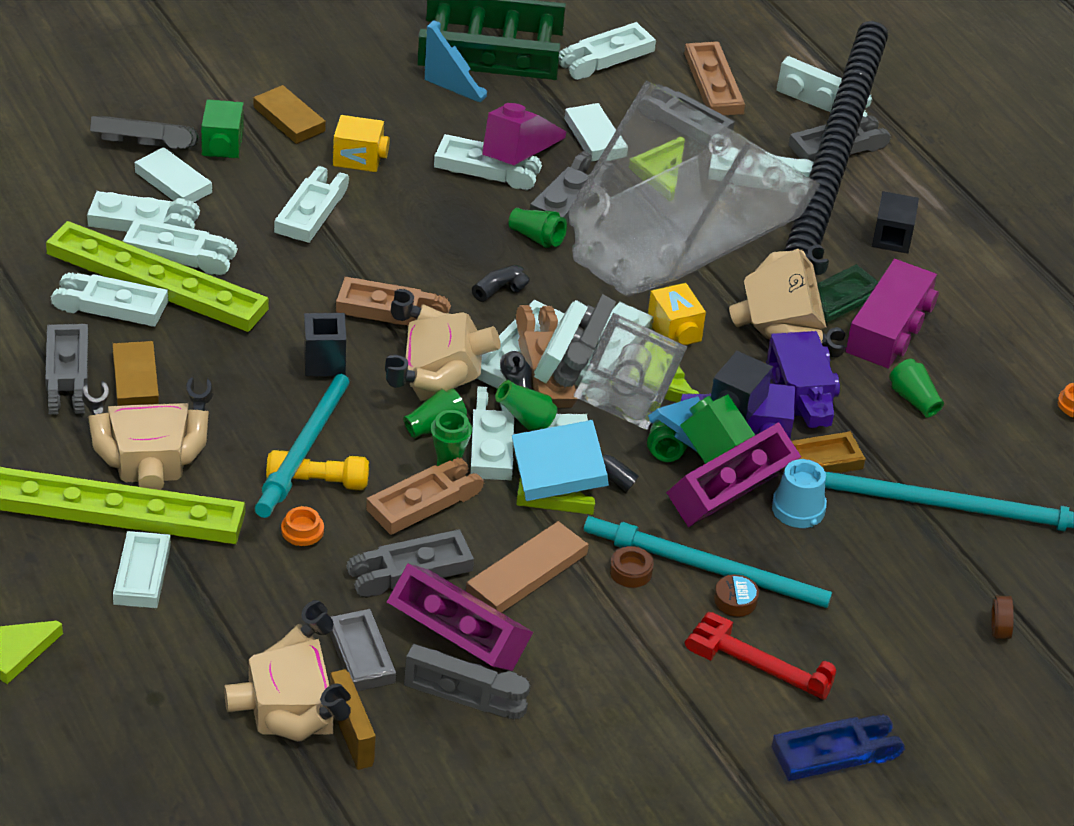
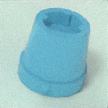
M806 459L794 460L788 463L772 501V511L777 519L786 525L796 528L813 527L822 521L827 504L825 498L826 473L823 467L814 461Z

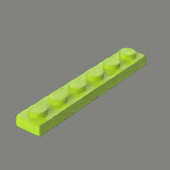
M69 221L46 242L48 255L108 278L168 290V301L247 332L269 310L268 297Z
M0 467V510L231 544L237 543L245 516V502Z

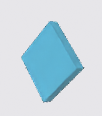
M593 420L512 435L513 447L526 501L609 486Z

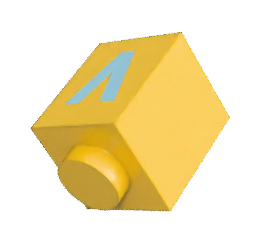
M341 115L334 134L333 166L377 172L380 159L387 158L390 138L384 136V121Z
M687 283L652 290L648 314L654 316L652 328L666 350L701 342L706 311Z

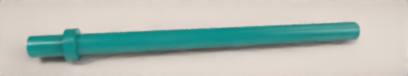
M825 471V488L1055 525L1056 530L1066 531V528L1074 529V512L1069 511L1067 506L1060 505L1059 509Z

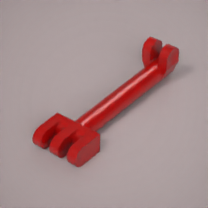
M707 612L702 618L701 623L695 627L693 633L685 640V646L688 650L710 661L721 650L823 700L827 698L836 675V668L830 662H821L816 672L812 675L730 636L733 622L713 612Z

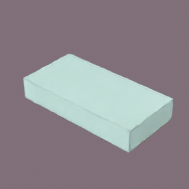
M599 103L565 109L564 119L583 150L592 155L591 161L625 155L626 145Z
M164 147L135 162V173L173 201L180 198L196 202L212 193L211 181Z
M576 300L571 303L555 329L534 371L535 378L547 383L561 362L588 308L587 306Z
M127 531L113 591V605L158 608L171 546L170 535Z

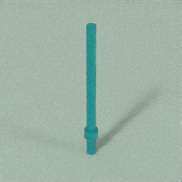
M343 374L335 376L277 472H273L268 476L262 486L263 494L255 506V512L258 516L263 518L269 517L277 503L285 500L292 488V478L349 386L350 381L347 376Z
M588 516L586 519L584 532L615 541L614 546L620 548L627 546L639 547L647 552L723 576L743 575L753 580L758 587L824 608L829 606L832 596L831 591L638 531L639 527L621 522L620 525L592 516Z

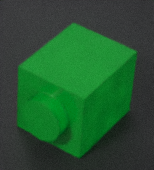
M206 101L201 126L202 156L239 158L244 132L243 102Z
M728 394L715 401L710 396L702 399L689 409L693 416L680 424L705 464L755 436Z

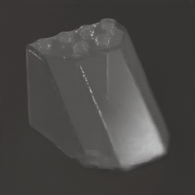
M646 80L568 210L569 223L574 227L576 244L572 246L573 260L581 266L589 268L591 273L607 284L614 285L617 291L629 297L674 282L801 217L820 184L713 118Z

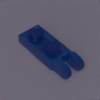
M884 714L861 719L853 717L776 734L773 736L771 746L788 781L867 764L873 761L876 763H883L887 760L891 761L900 756L903 750H905V746L899 736L885 737L892 732L893 724L890 718Z

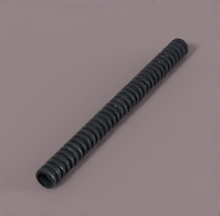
M867 21L858 28L784 251L799 249L807 254L811 246L815 244L821 246L888 40V30L879 22Z

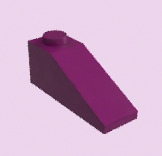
M506 103L504 106L488 113L482 155L516 165L563 140L566 136V131L537 114L525 111L526 108L520 104Z

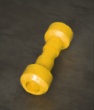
M272 450L268 454L266 479L271 473L277 472L289 451ZM349 456L344 462L329 460L327 462L310 461V459H304L292 479H325L328 482H342L346 489L364 490L368 485L369 461L366 457Z

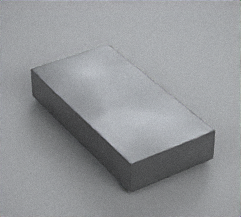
M366 609L332 616L334 625L330 636L342 667L350 673L356 690L361 691L394 684L396 682V672L371 610Z

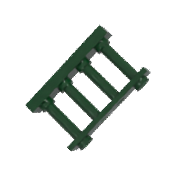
M427 0L426 21L432 22L435 20L440 22V32L451 48L454 46L457 48L470 67L469 71L557 80L560 43H552L551 36H563L566 3L539 0ZM448 24L469 26L468 33L448 32ZM482 28L503 29L502 37L481 35ZM420 29L417 66H425L427 29ZM517 31L538 33L537 41L516 39Z

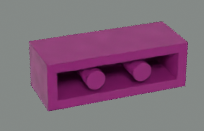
M894 258L852 321L846 353L888 369L897 355L903 357L909 346L911 333L917 335L921 329L925 318V311L931 313L935 307L939 291L934 290L937 274Z
M778 422L685 475L666 493L689 528L784 472L788 463L800 459L801 455Z
M409 563L406 565L387 600V603L491 666L513 671L533 634V631L439 575Z

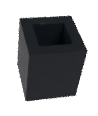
M882 191L872 247L909 254L919 202L918 197Z
M304 313L305 376H336L338 374L346 376L345 313Z
M736 351L713 379L712 400L715 401L728 394L747 422L768 397L773 366Z

